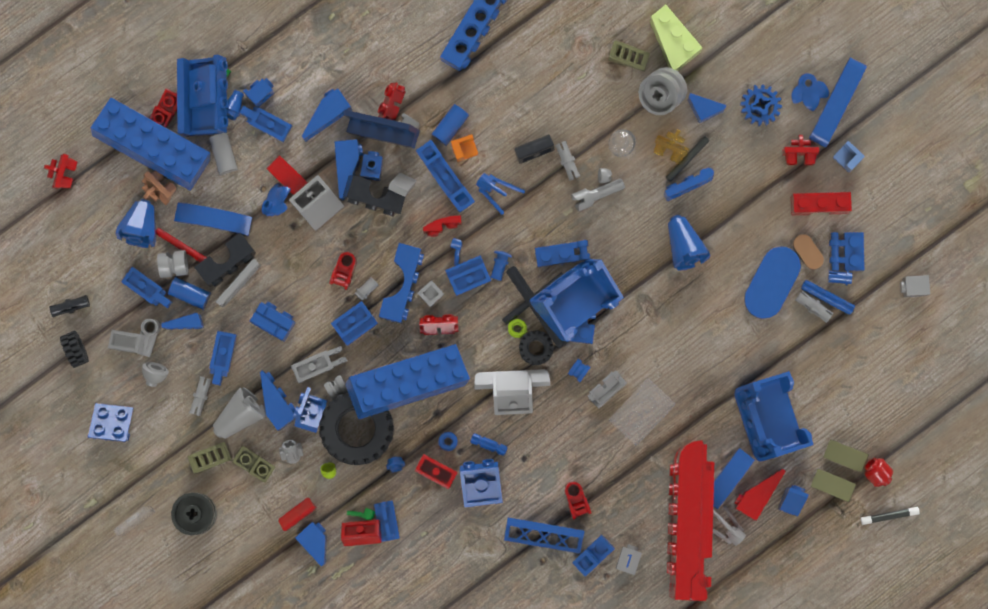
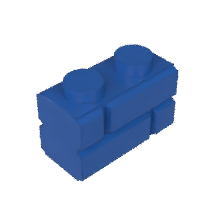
M268 301L266 304L261 302L250 322L285 342L296 323L292 320L294 316L285 311L282 314L276 311L277 306Z

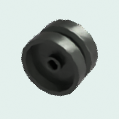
M187 493L179 497L173 504L171 518L175 528L181 533L190 536L200 535L209 531L215 524L217 509L213 500L207 495ZM194 510L198 513L195 517L192 516Z

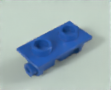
M393 500L374 504L376 519L380 520L382 542L400 539Z

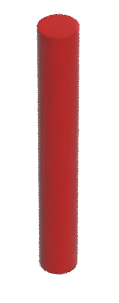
M157 228V236L181 251L185 250L186 254L197 261L202 262L207 258L161 228Z

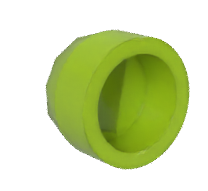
M327 462L320 467L321 474L326 479H333L336 476L337 470L334 463Z

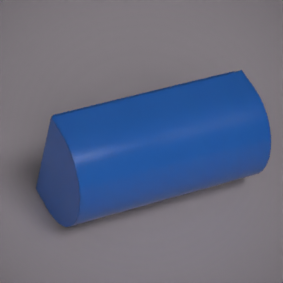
M454 104L431 135L447 146L467 120L469 114Z
M175 277L170 285L168 295L204 310L211 292Z

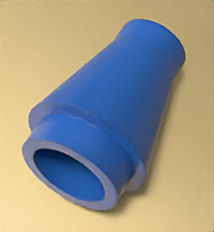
M234 90L228 99V119L236 120L240 116L244 94L240 91Z

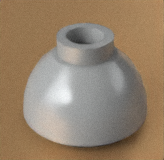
M147 362L142 365V374L148 386L156 387L158 383L164 381L168 376V369L159 363Z

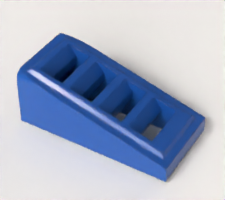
M193 313L161 324L162 328L167 330L204 328L201 314Z

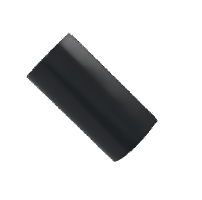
M549 134L514 148L519 164L555 150L554 143Z

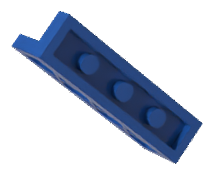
M508 517L504 540L580 553L584 530ZM510 526L519 527L523 534L518 538L509 537ZM522 528H526L529 530L524 532ZM531 530H537L542 538L534 542L530 541L526 534ZM541 531H543V532H549V533H547L546 535H543ZM555 533L561 541L551 545L545 537ZM560 535H566L567 537L562 539ZM525 536L527 540H522L520 538ZM571 536L578 537L577 549L569 548L565 540ZM544 539L547 544L539 542ZM563 542V544H564L566 547L558 546V545Z

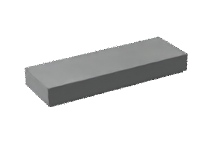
M253 259L215 302L222 308L225 307L261 265Z

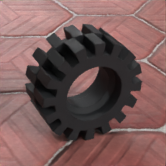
M75 330L60 336L63 351L73 368L89 362L84 344Z
M538 330L525 334L519 344V353L522 359L531 365L538 366L546 363L551 358L554 350L553 341L550 336ZM537 340L543 344L544 350L540 355L530 353L529 345L532 341Z

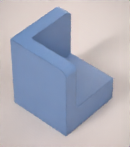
M847 141L833 156V159L850 173L865 156Z

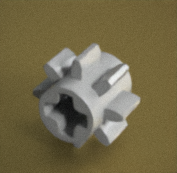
M294 440L283 442L282 447L279 448L281 460H286L289 464L297 463L301 458L300 456H303L301 443L296 444Z

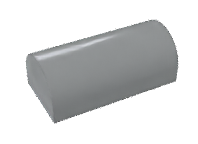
M221 133L210 137L209 141L219 175L237 171L238 167L228 134Z

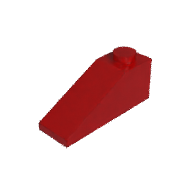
M780 469L745 491L743 495L739 494L734 502L736 504L734 509L757 521L786 471Z

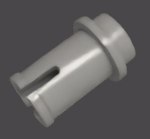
M370 277L359 289L356 288L355 295L361 301L367 300V296L379 285Z

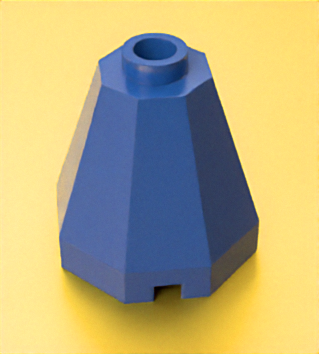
M141 199L134 202L117 226L115 233L117 239L122 241V238H125L127 244L142 248H148L149 244L151 247H155V208L151 205L150 201Z

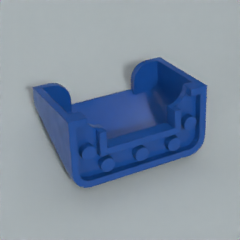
M587 259L532 297L529 302L561 341L569 342L576 337L575 334L578 331L576 328L603 308L613 309L617 307L619 301L624 297L601 259Z
M790 371L735 389L736 403L754 457L760 462L814 445L811 433L805 428L799 429L787 393L792 391L794 386V380L791 377Z

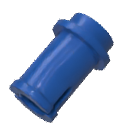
M829 270L828 283H843L845 286L852 284V273H849L848 270L846 272Z

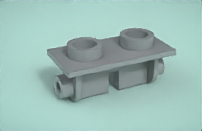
M616 370L614 372L611 371L602 380L604 385L598 384L589 391L590 394L587 397L598 409L627 384Z

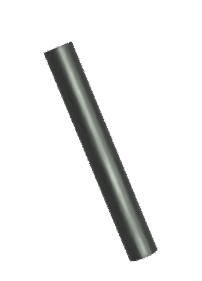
M704 136L665 178L672 182L710 140Z

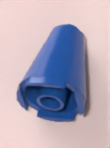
M676 215L670 218L668 231L674 268L678 271L694 268L695 263L698 261L701 264L707 261L711 256L709 250L686 217Z

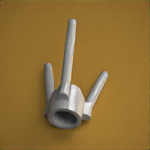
M724 506V510L735 525L732 527L713 510V515L728 529L726 532L727 536L714 528L713 534L724 539L729 545L731 543L735 546L740 544L746 537V534L728 507Z

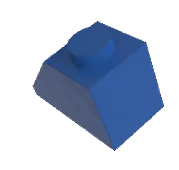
M312 522L295 538L317 563L323 566L326 564L327 535L324 533L326 529L319 522L317 524Z

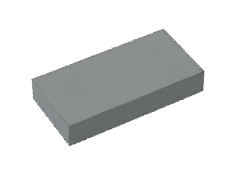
M399 173L392 180L388 189L406 197L415 186L417 180Z
M111 330L108 348L141 354L145 335Z

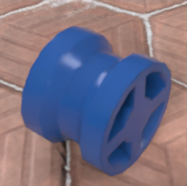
M578 358L568 372V375L575 376L577 381L581 382L591 367L584 365L582 360Z

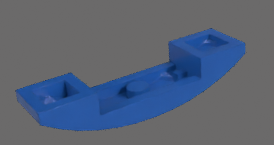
M432 140L416 150L429 172L459 213L475 203Z
M178 202L174 221L249 236L253 217Z

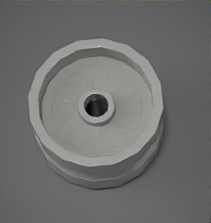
M660 68L651 73L640 84L638 91L639 100L642 106L652 114H668L685 99L687 94L686 82L677 70Z

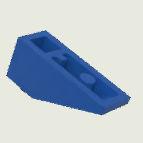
M338 88L336 90L331 89L324 94L325 97L321 100L302 134L305 142L342 118L344 110L352 111L351 106Z
M357 139L334 141L339 198L341 201L345 200L342 197L348 176L355 175L360 163V156H363L362 144L359 145Z

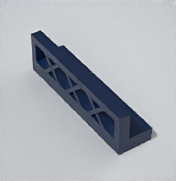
M344 110L343 115L350 119L346 130L347 133L415 149L420 130L411 124Z

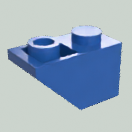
M796 485L785 488L778 510L793 516H799L809 494L804 493V488Z

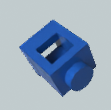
M262 78L260 81L256 80L250 86L251 89L249 91L245 89L243 92L258 108L274 94L272 89L274 85L267 78L264 80Z
M368 151V155L363 154L361 178L375 181L381 180L383 157L379 156L378 152ZM371 161L375 162V166L373 168H370L368 166L369 162Z

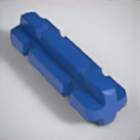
M475 433L470 440L472 444H479L480 447L492 452L496 451L497 454L502 456L506 454L508 449L503 444L499 445L498 442L485 437L482 438Z

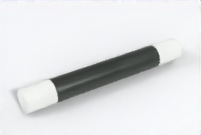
M918 507L861 517V524L866 525L918 515L920 512Z

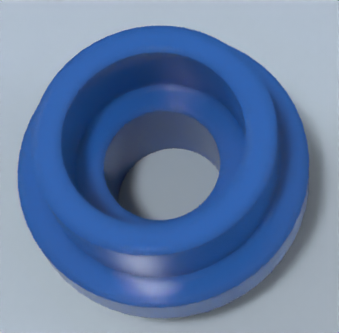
M444 432L440 435L438 443L443 450L451 451L456 448L458 440L454 433ZM446 438H451L452 443L450 445L444 443Z
M402 457L390 458L387 460L386 468L391 470V472L401 471L402 467L405 466V461H403Z

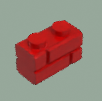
M423 454L415 469V472L447 489H450L458 474L455 470Z

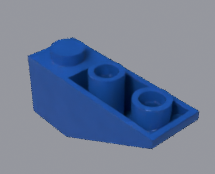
M262 370L260 375L266 415L277 431H281L296 420V418H293L295 406L292 403L288 404L284 399L287 395L281 387L277 389L273 384L276 380L271 373H265Z

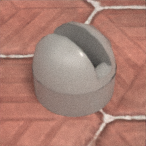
M599 168V183H609L612 180L611 170Z

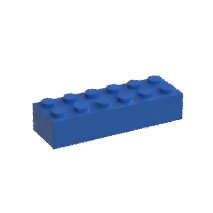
M113 98L109 99L90 127L94 138L146 167L157 171L189 191L192 190L210 162V152Z
M454 344L350 376L345 386L358 419H362L464 387L470 380L458 347Z

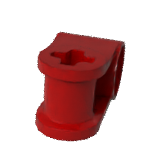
M344 252L339 256L329 284L342 286L345 290L349 289L357 265V259L352 253ZM346 256L352 257L353 262L350 266H344L343 259Z
M575 481L568 482L565 485L564 491L573 520L577 516L586 513L592 514L581 485ZM571 485H577L579 488L578 493L574 496L568 493V488Z

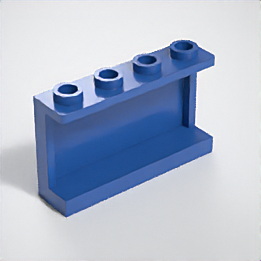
M217 54L213 55L212 58L195 60L177 59V133L179 135L191 137L227 133L228 82L226 70L228 64L226 57ZM209 64L215 65L216 103L197 109L189 108V71Z

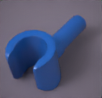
M457 238L452 239L450 246L456 249L454 265H459V254L463 244Z

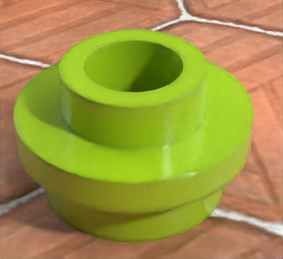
M514 319L508 325V332L514 338H521L527 332V325L521 319ZM516 325L521 327L520 332L514 331Z

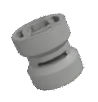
M341 375L335 377L334 381H328L324 384L332 400L336 399L340 394L348 392Z

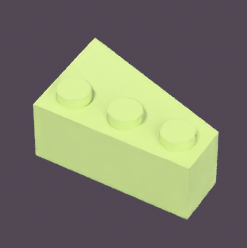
M664 5L651 16V26L669 68L679 71L701 53L702 46L667 5Z

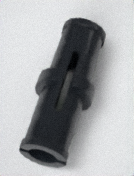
M84 295L72 300L66 299L65 302L49 306V309L54 318L90 307L88 296Z

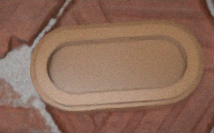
M807 235L797 236L793 241V248L802 262L810 270L820 268L823 265L824 258L812 239Z

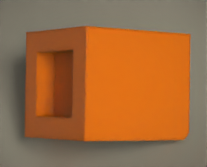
M472 134L451 141L457 162L478 155Z

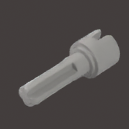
M617 179L590 191L585 188L571 194L572 200L581 201L575 205L579 212L592 207L594 201L623 190L625 184L622 179Z

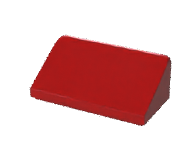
M309 497L279 518L278 521L283 531L290 530L316 510L317 507Z
M380 520L342 523L341 541L343 545L356 546L381 543Z

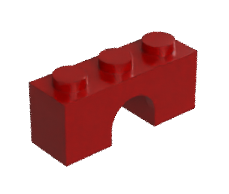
M851 192L793 193L790 197L791 216L811 215L814 213H829V215L849 214L852 211Z

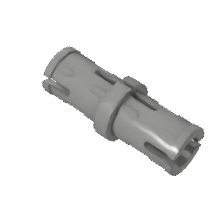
M567 141L561 142L564 150H562L560 143L555 145L562 160L560 163L565 167L569 181L574 180L572 172H574L576 179L580 177V174L574 163L575 158L571 155Z
M803 290L795 299V301L807 308L809 313L817 315L825 323L834 314L820 304L818 299H813Z
M200 376L196 393H193L194 399L189 413L194 414L196 407H198L197 416H201L204 402L208 399L207 392L212 379L207 378L203 386L205 377Z

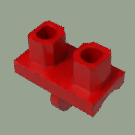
M798 135V140H791V146L798 147H784L782 149V156H785L786 165H797V156H804V165L813 166L819 153V147H803L810 146V140H804L803 135Z
M67 154L60 156L57 168V160L54 159L51 160L50 166L44 165L43 169L48 170L47 178L52 179L54 172L56 173L52 188H71L73 178L63 176L66 169L74 172L78 162L68 158L69 155Z

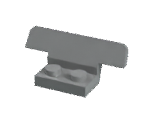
M545 369L480 372L475 375L474 389H493L495 415L533 413L532 387L550 386L549 372Z

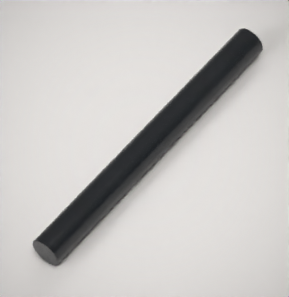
M559 273L557 276H555L552 280H550L547 284H545L534 294H538L544 288H546L559 277H561L563 273ZM524 301L506 315L502 321L506 325L529 308V305Z

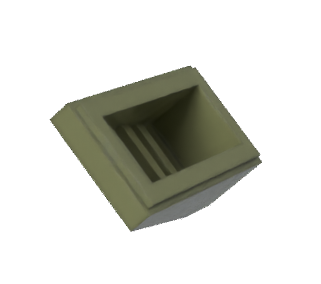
M614 40L608 61L645 71L650 53ZM618 48L621 49L619 57L616 56ZM625 50L629 51L626 60L623 59ZM632 53L636 54L634 62L630 61ZM640 55L643 56L641 65L637 64Z
M225 442L187 456L194 474L232 460ZM221 448L224 455L223 459L220 458L217 449ZM211 451L214 452L215 457L217 459V461L215 462L213 461L212 456L210 454ZM204 454H206L208 458V465H206L205 460L203 458ZM197 457L199 458L200 463L202 465V467L200 468L198 467V464L195 459Z

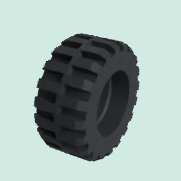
M349 393L341 394L336 399L331 400L322 413L323 415L319 422V434L322 444L328 453L340 462L349 465L372 463L388 450L392 442L394 432L392 415L389 410L372 415L371 418L375 424V432L372 439L363 446H350L340 437L339 423L345 414L355 409Z

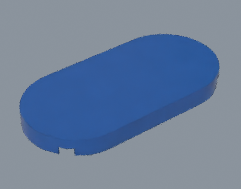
M775 247L764 256L744 296L745 306L752 316L759 319L770 318L776 315L782 308L801 269L800 259L792 249Z

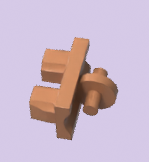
M147 171L143 175L144 179L142 180L145 184L142 189L146 192L143 198L145 200L152 198L155 202L160 199L166 206L170 202L171 196L176 192V186L172 182H168L163 186L160 183L164 179L162 174L157 171L151 173Z

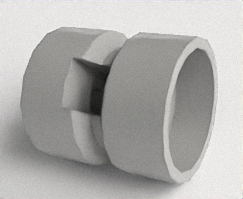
M185 250L174 251L173 255L169 252L157 255L158 270L161 278L172 277L173 274L177 276L188 275V260Z

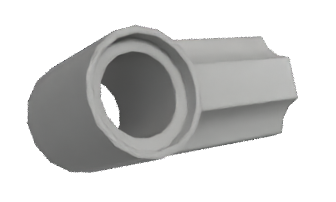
M145 319L141 324L140 334L145 335L140 355L151 357L157 335L161 330V325L156 319ZM149 322L155 324V330L152 333L148 332L146 328Z

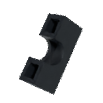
M355 175L348 176L342 197L348 199L347 203L357 206L359 203L365 204L366 209L372 211L380 209L383 210V214L394 217V214H401L405 201L404 196L389 190L388 187H384L382 195L379 198H374L369 190L371 180Z
M241 233L225 243L230 251V258L227 262L218 264L212 257L208 256L194 267L209 287L220 285L226 275L234 274L239 270V265L243 262L247 264L254 258L255 250Z

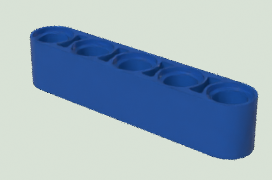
M851 57L849 58L809 140L825 148L827 147L867 65Z

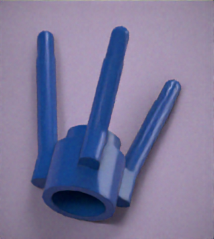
M484 173L477 181L476 186L480 188L479 192L503 215V210L487 191L490 193L494 189L501 195L507 196V193L495 186L496 183L523 194L525 190L502 181L491 174L488 176Z

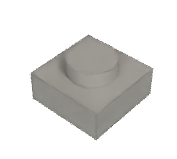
M431 280L418 292V295L431 308L444 296V293Z

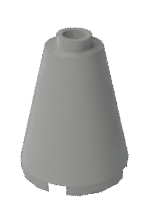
M244 387L242 389L239 388L213 424V432L217 437H223L224 439L262 420L266 416L264 406L257 404L258 398Z

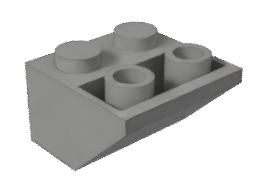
M319 175L314 177L289 199L315 231L345 207Z

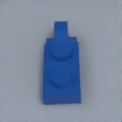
M243 106L240 111L241 115L248 118L246 122L283 143L292 128L291 124L259 107H254L251 110Z
M131 267L121 281L155 306L161 303L166 308H169L173 303L165 297L167 292L134 267Z
M217 331L209 367L210 374H214L212 380L214 385L221 386L223 376L227 377L237 338L236 334Z

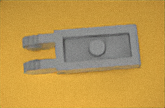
M339 346L329 351H323L291 365L298 383H302L347 362L346 357L339 358L334 362L330 360L329 356L340 353L343 350L342 347Z

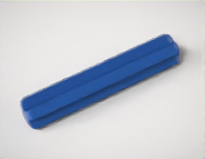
M805 280L801 286L803 291L849 315L852 314L855 308L853 304L808 280Z

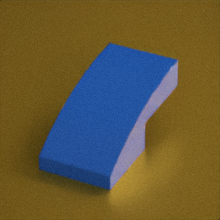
M601 534L572 563L586 577L615 548Z

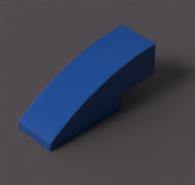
M740 448L734 453L714 480L713 507L716 509L722 505L755 461V459Z

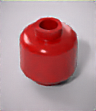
M873 458L867 462L864 467V475L875 487L887 486L891 483L893 469L884 459Z

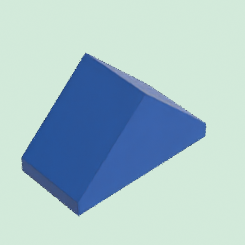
M692 93L688 97V102L699 124L723 113L726 108L724 104Z

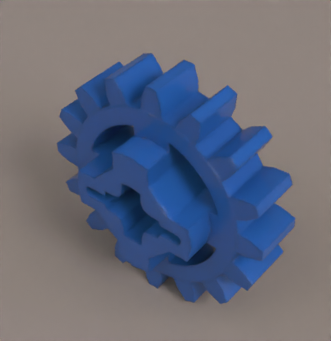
M762 84L760 89H758L754 85L753 91L748 89L746 91L748 95L743 94L742 99L745 101L740 103V106L744 107L741 113L747 114L744 118L745 120L752 119L750 124L756 121L759 127L762 122L767 126L769 120L772 122L776 120L774 115H780V112L777 110L782 108V105L778 104L781 98L775 97L778 92L772 93L771 86L765 89L764 84ZM754 96V103L749 105L750 98ZM759 102L761 104H766L763 109L761 107H757ZM773 106L772 113L768 115V108Z

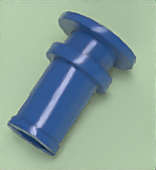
M494 251L497 257L493 260L495 264L490 278L502 281L506 264L508 265L509 263L507 261L508 257L512 258V255L503 251Z

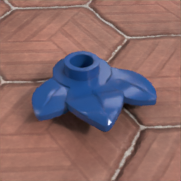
M805 73L800 76L798 85L792 90L791 97L794 104L802 101L806 108L814 111L819 105L820 98L829 97V90L824 82L817 81L816 77L810 73ZM809 79L811 84L807 87L805 81Z
M279 183L275 184L270 189L267 200L262 204V213L266 216H278L285 212L287 205L284 201L291 189L281 187Z

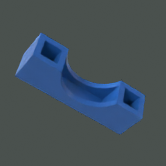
M402 243L398 244L394 262L404 273V284L397 294L383 298L379 318L402 324L403 320H407L409 309H406L407 303L412 302L414 291L411 290L412 285L417 283L419 273L416 272L417 267L422 265L424 254H421V248Z

